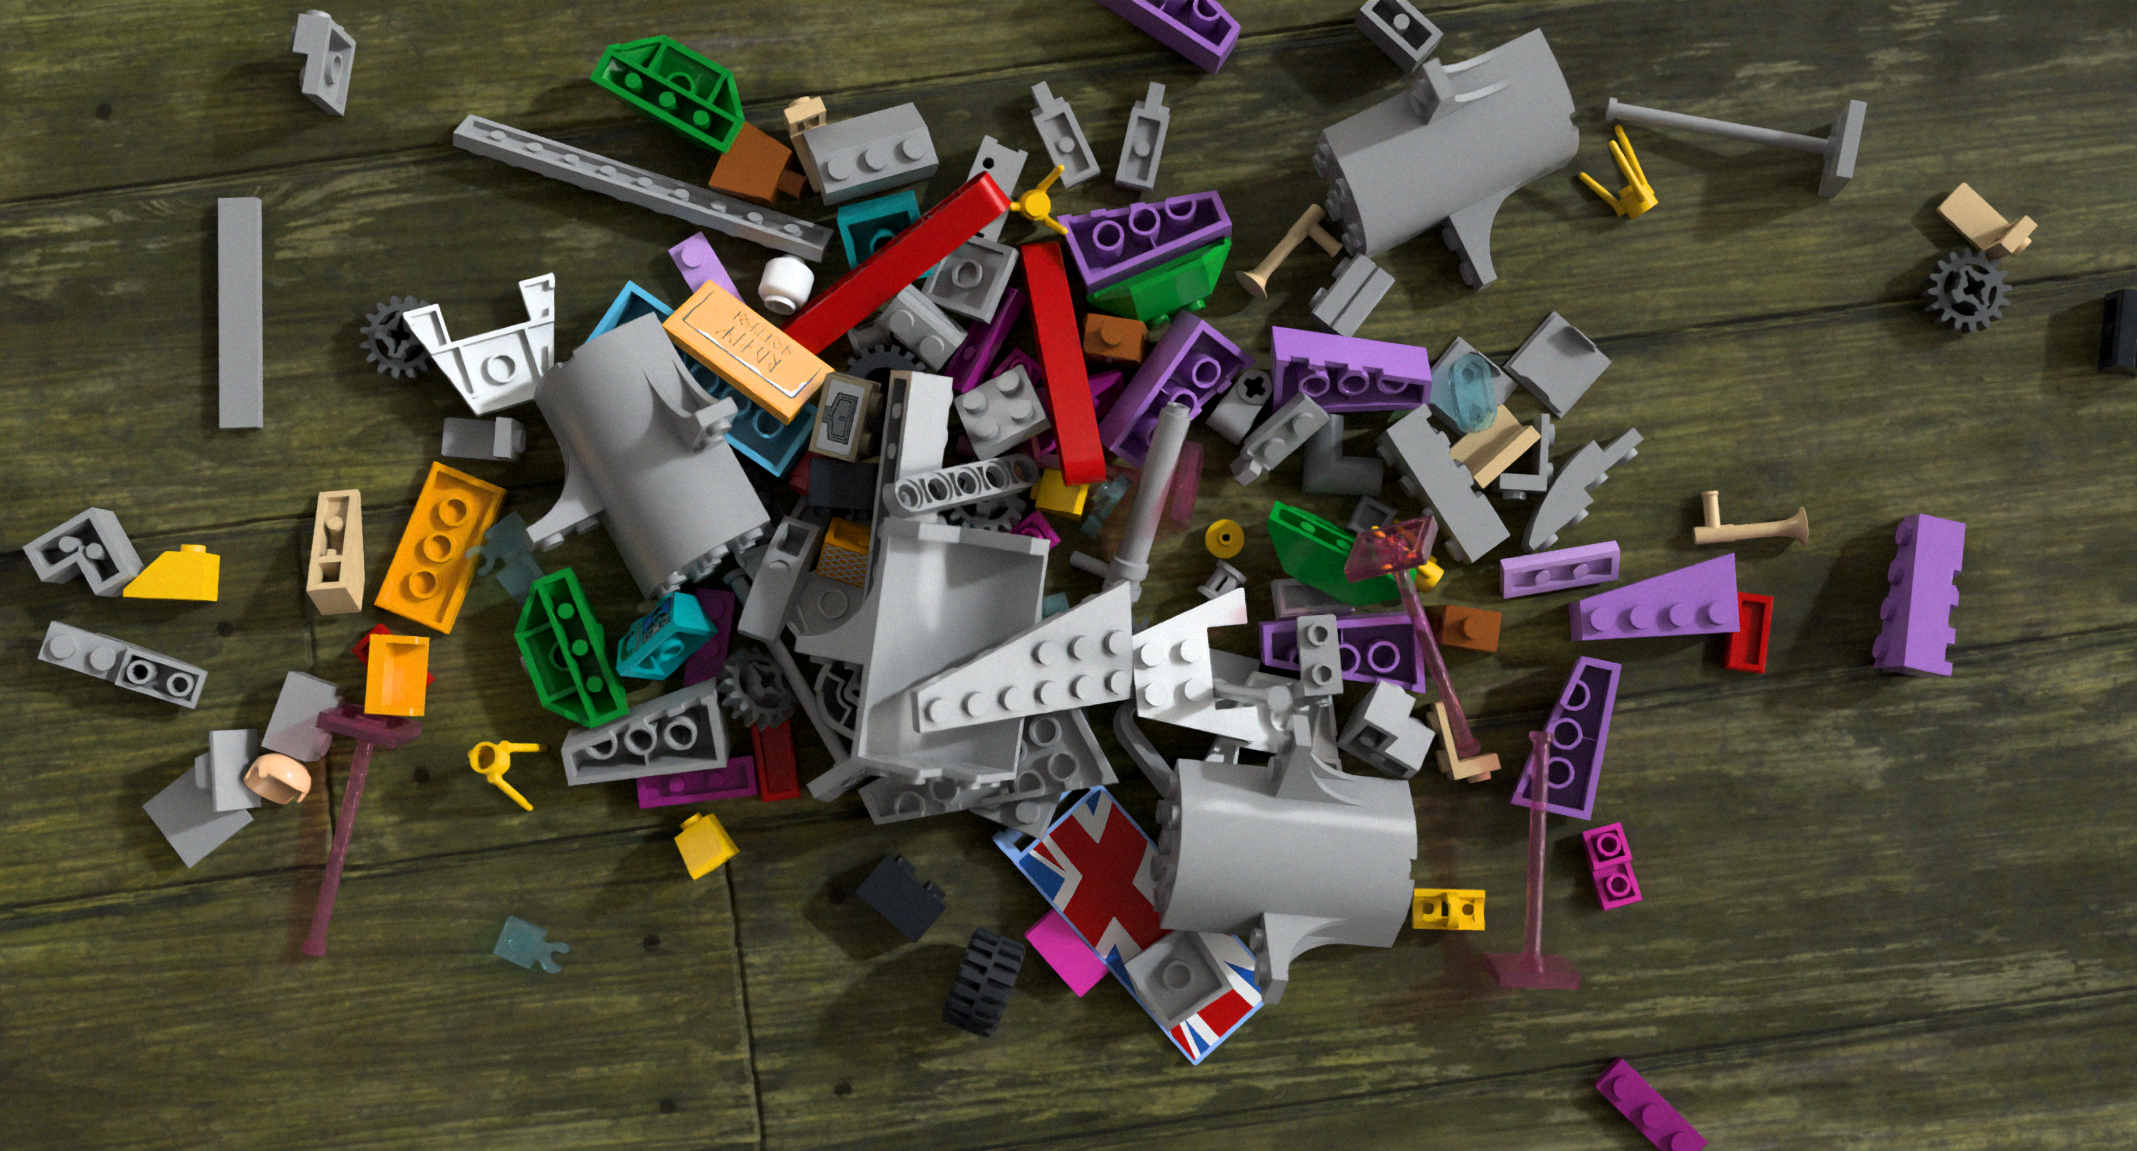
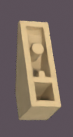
M358 489L319 492L306 591L321 615L361 612L365 571L360 492Z

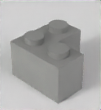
M94 507L89 508L23 546L41 581L64 584L83 573L95 595L117 598L123 594V589L145 570L114 512Z
M1380 680L1354 706L1336 746L1396 780L1408 781L1420 770L1436 732L1425 727L1424 723L1419 719L1409 716L1416 701L1415 698L1406 694L1400 686Z

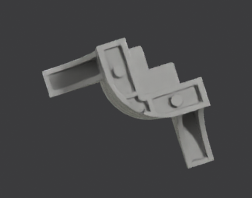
M1540 28L1487 53L1460 63L1441 66L1438 58H1435L1421 66L1409 90L1322 130L1314 149L1315 155L1312 156V160L1321 178L1326 176L1331 185L1327 193L1328 199L1325 200V206L1331 219L1334 222L1339 220L1345 232L1342 235V241L1350 256L1356 255L1359 252L1370 259L1443 225V239L1450 251H1456L1461 261L1459 270L1467 285L1472 284L1476 293L1492 285L1497 276L1490 256V232L1493 219L1501 203L1510 194L1524 185L1566 166L1577 153L1579 146V129L1576 125L1573 126L1570 120V114L1575 112L1573 101L1563 74Z
M654 311L585 343L572 351L574 356L569 361L564 363L557 362L541 377L533 398L560 446L565 466V481L562 495L551 511L538 522L526 528L522 540L529 552L539 548L543 552L549 551L564 542L563 537L577 531L579 535L595 529L600 525L598 520L601 519L645 600L656 595L660 600L670 593L678 592L681 589L679 585L691 578L694 583H697L715 573L713 568L722 563L720 558L731 552L735 556L742 555L756 546L755 541L764 536L762 531L771 519L724 437L725 433L732 428L731 423L739 410L731 396L722 401L717 400L697 383L676 352Z
M885 517L877 573L873 587L863 606L847 623L834 631L817 636L797 635L795 652L810 654V662L834 665V659L845 661V669L863 671L850 763L865 766V773L871 775L889 776L890 772L901 774V781L914 784H924L925 780L943 782L946 777L957 779L956 786L980 789L981 785L999 787L1000 781L1016 779L1025 716L918 733L913 731L911 689L951 668L957 669L976 659L977 654L987 649L993 650L1006 643L1008 638L1042 621V596L1050 540L969 527Z
M1291 714L1286 730H1281L1279 733L1276 756L1270 757L1267 767L1178 758L1173 774H1167L1164 800H1158L1156 806V823L1162 824V831L1159 836L1158 856H1152L1150 878L1156 880V888L1153 893V911L1159 912L1160 928L1250 936V950L1256 953L1257 960L1254 968L1255 986H1260L1262 1003L1266 1004L1279 1003L1288 983V965L1298 955L1311 948L1326 944H1353L1391 948L1406 918L1415 882L1413 879H1410L1409 874L1411 872V860H1417V829L1408 781L1351 775L1327 766L1311 751L1312 742L1308 717L1303 715Z

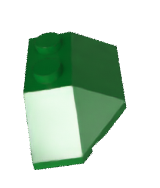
M665 35L639 39L621 45L620 43L608 45L589 78L591 82L634 112L698 147L724 155L728 154L746 122L732 71Z
M1229 236L1150 270L1086 295L1085 304L1087 309L1099 315L1144 322L1150 332L1170 323L1169 317L1179 314L1182 309L1196 314L1206 308L1205 302L1210 300L1231 248L1232 241Z
M1275 501L1265 525L1284 572L1291 575L1297 582L1307 586L1311 585L1327 593L1333 600L1347 603L1353 607H1361L1410 595L1417 574L1415 568L1407 564L1404 565L1399 558L1382 547L1311 512L1296 507H1287L1284 503Z
M567 567L533 581L514 636L542 706L590 729L629 714L623 677L616 670L617 661L595 606L572 568Z

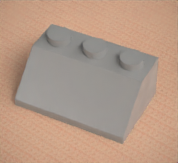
M913 102L802 131L803 140L824 206L934 177L939 164L927 125Z

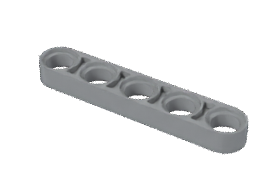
M1017 453L903 477L885 489L883 500L887 510L893 516L899 519H907L1020 493L1037 482L1039 472L1035 462L1028 455ZM1014 465L1018 466L1023 472L1024 482L1016 476L1013 469ZM986 471L994 475L997 481V488L988 482ZM957 477H961L966 481L969 487V494L960 489ZM928 483L937 487L940 493V500L935 499L930 494ZM898 489L908 494L911 501L910 507L905 506L900 501Z

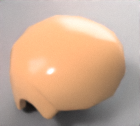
M268 753L258 757L243 778L245 785L253 792L283 805L288 804L297 795L296 802H301L311 787V777L305 766L296 758L281 753Z

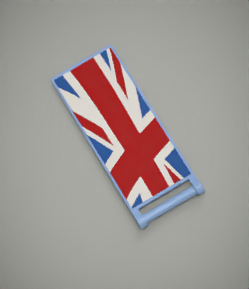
M1103 785L1090 787L1091 790L1047 829L1043 841L1035 839L1022 852L1018 850L1014 843L1024 835L1023 833L1011 828L996 832L991 837L993 841L1030 880L1192 1064H1199L1265 1004L1262 1003L1260 986H1255L1254 983L1256 957L1237 935L1197 932L1233 986V989L1170 1031H1166L1123 964L1173 931V929H1161L1159 912L1153 911V893L1156 888V880L1150 878V863L1152 856H1158L1159 849ZM1071 791L1063 792L1059 802L1063 800Z

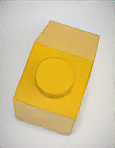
M1045 469L1043 478L1038 477L1037 482L1032 486L1030 499L1036 500L1035 510L1080 522L1090 484L1064 487L1061 471Z
M183 544L181 545L180 552L165 551L123 589V597L217 602L220 555L206 553V546Z
M700 812L680 825L683 832L674 838L687 869L694 880L709 874L740 852L714 813L706 815L704 818Z

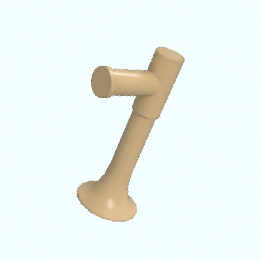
M1312 204L1262 263L1249 272L1236 271L1235 275L1240 284L1253 296L1262 300L1267 299L1265 285L1268 278L1290 252L1308 235L1333 258L1344 245L1335 240L1318 224L1326 215L1324 210L1320 206Z
M1718 491L1701 493L1705 526L1693 527L1692 536L1695 545L1732 542L1739 539L1787 536L1799 540L1803 547L1807 546L1809 534L1808 521L1803 507L1798 509L1797 514L1786 520L1742 525H1720Z

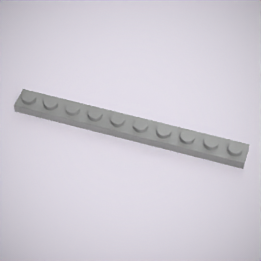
M469 114L453 132V146L468 150L473 154L484 155L503 161L510 166L522 167L541 173L548 178L563 180L578 185L585 190H594L610 195L620 201L632 202L650 208L657 213H666L679 217L695 225H704L722 231L729 236L751 240L767 248H776L795 254L805 260L821 263L833 241L834 230L472 114Z

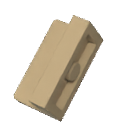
M1500 404L1450 447L1451 452L1449 456L1452 460L1457 459L1465 464L1474 481V484L1471 486L1472 489H1484L1540 439L1541 436L1532 425L1522 426L1506 406Z

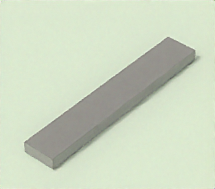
M257 197L218 198L219 428L224 430L263 429L262 200Z

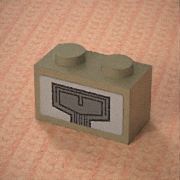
M839 372L826 373L808 451L853 463L862 461L864 455L868 456L872 450L875 438L874 432H870L873 417L879 416L884 400V395L879 393L881 383Z

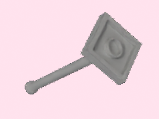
M1611 97L1608 100L1604 120L1612 122L1616 118L1821 154L1825 162L1818 196L1834 199L1852 179L1867 102L1850 100L1832 122L1831 132L1827 139L1617 103V98Z
M740 567L725 575L723 581L727 587H732L744 607L751 588L745 580L747 576L745 570ZM779 637L775 646L768 643L765 644L776 663L784 670L785 678L836 762L833 765V769L807 784L815 799L829 803L873 775L865 773V766L850 763L851 754L848 753L837 732L821 720L822 716L817 708L815 695Z
M1209 648L1216 710L1231 709L1236 701L1266 705L1270 710L1277 712L1285 711L1290 706L1292 696L1290 691L1284 686L1274 685L1270 688L1245 686L1251 672H1258L1261 660Z

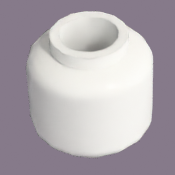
M786 254L781 258H774L767 262L758 293L764 301L766 308L781 315H791L794 311H799L807 304L814 276L805 265L803 259L795 255Z

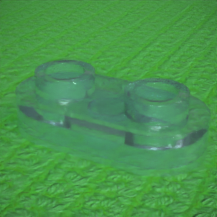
M1466 354L1451 364L1448 370V380L1457 424L1466 432L1479 433L1494 424L1497 417V407L1490 368L1487 362L1478 355ZM1463 370L1469 373L1470 382H1466L1463 379ZM1469 408H1472L1476 411V420L1470 418L1468 413Z

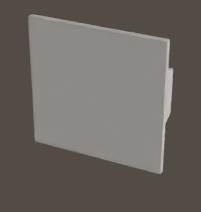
M1553 311L1503 368L1561 419L1612 362L1576 327L1571 326L1557 312Z
M1458 336L1430 370L1432 388L1428 409L1457 435L1463 437L1497 405L1503 404L1518 384L1482 353L1476 351Z
M257 729L209 731V752L195 758L196 787L211 792L214 812L261 807V796L249 789L243 780L251 765L259 757Z
M195 766L142 806L188 868L193 867L254 820L246 809L214 812L211 792L196 787Z

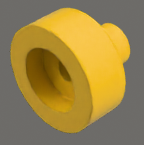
M1223 519L1214 522L1205 534L1207 550L1211 555L1219 559L1234 557L1241 551L1244 545L1243 530L1236 522ZM1222 536H1227L1228 541H1224Z

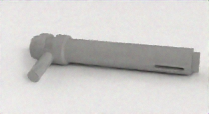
M1167 402L1166 408H1161L1117 553L1112 554L1110 563L1103 562L1078 551H1074L1070 558V565L1104 578L1102 591L1109 589L1112 583L1120 579L1130 580L1131 609L1134 602L1139 601L1142 591V588L1139 586L1140 581L1145 580L1149 569L1147 559L1191 421V416H1189L1190 408L1176 402Z

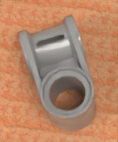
M1260 370L1245 372L1235 382L1229 393L1224 395L1205 424L1237 446L1256 420V415L1272 392L1270 377ZM1256 379L1261 383L1258 389L1262 392V395L1255 394L1250 398L1245 394L1248 387L1244 385V382L1251 383Z

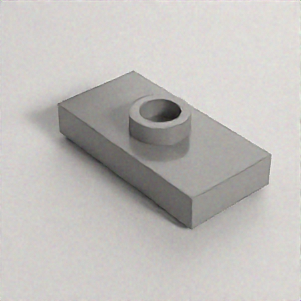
M1294 578L1273 580L1270 584L1276 621L1294 620L1300 616L1351 615L1355 611L1353 606L1337 602L1327 593L1311 585L1300 584Z

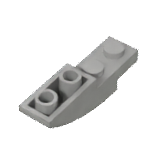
M1634 427L1623 432L1604 449H1601L1594 440L1584 444L1553 476L1552 484L1547 486V491L1539 497L1526 525L1520 546L1525 553L1536 548L1540 553L1558 540L1555 534L1556 531L1565 524L1572 528L1589 514L1584 508L1594 500L1584 488L1586 487L1589 492L1594 490L1608 478L1605 471L1614 463L1621 467L1638 454L1634 447L1644 439Z
M801 495L790 517L784 515L758 569L737 628L739 634L774 646L807 586L806 575L824 543L832 519L814 516V509L805 508L806 496Z
M51 621L37 658L115 682L114 685L192 709L196 708L209 672L162 653L58 621Z

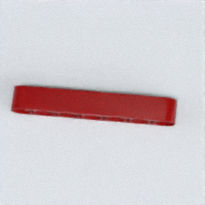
M986 170L978 173L788 318L778 329L809 352L817 355L999 217L1010 206L1011 201Z
M1059 241L1020 245L1021 272L1025 293L1028 297L1027 303L1064 487L1105 482L1104 455Z

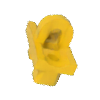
M1413 888L1411 927L1413 929L1485 930V890ZM1442 901H1446L1448 905V916H1441Z

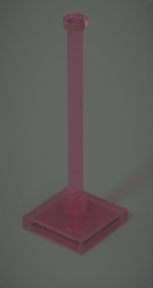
M960 434L956 445V457L965 458L966 455L977 457L968 435ZM1185 441L1180 470L1174 473L1170 485V495L1174 496L1170 519L1175 527L1191 530L1205 456L1201 443ZM1012 447L993 458L1017 453L1028 454L1023 449ZM1047 453L1037 461L1028 455L1038 468L1061 471L1058 455ZM1105 464L1106 480L1138 485L1142 470Z
M1434 515L1360 532L1357 534L1344 567L1348 582L1353 583L1386 574H1393L1457 739V753L1461 758L1475 756L1481 750L1480 744L1477 739L1472 737L1408 570L1427 565L1438 531Z
M349 702L319 712L316 723L317 728L353 737L358 742L309 938L302 945L301 951L303 953L313 956H324L326 954L327 945L324 942L374 744L395 748L420 738L422 722L397 715L366 714L364 706Z
M1530 731L1529 740L1533 741L1524 952L1520 954L1485 952L1484 969L1499 987L1580 990L1581 973L1563 955L1540 954L1550 742H1554V733Z

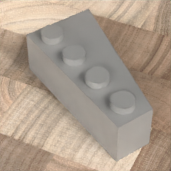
M1424 403L1376 438L1375 442L1378 444V447L1375 450L1379 458H1382V462L1387 467L1393 465L1402 477L1398 482L1406 495L1411 499L1416 497L1423 506L1424 510L1421 511V514L1427 524L1433 530L1439 528L1447 539L1444 546L1456 562L1462 560L1467 565L1473 563L1508 538L1510 533L1481 491L1474 493L1470 488L1474 484L1471 473L1464 463L1457 459H1451L1449 456L1451 452L1449 445L1451 443L1442 430L1438 431L1429 425L1426 419L1432 413Z
M713 677L628 708L629 714L596 728L590 729L582 725L569 730L561 748L568 786L727 767L731 743L724 706L721 704L723 701L722 693L716 690L720 685L719 679Z

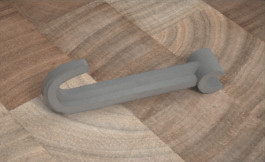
M1135 698L1123 702L1115 712L1113 719L1114 733L1120 744L1164 798L1165 779L1167 774H1173V771L1134 723L1133 713L1136 710Z

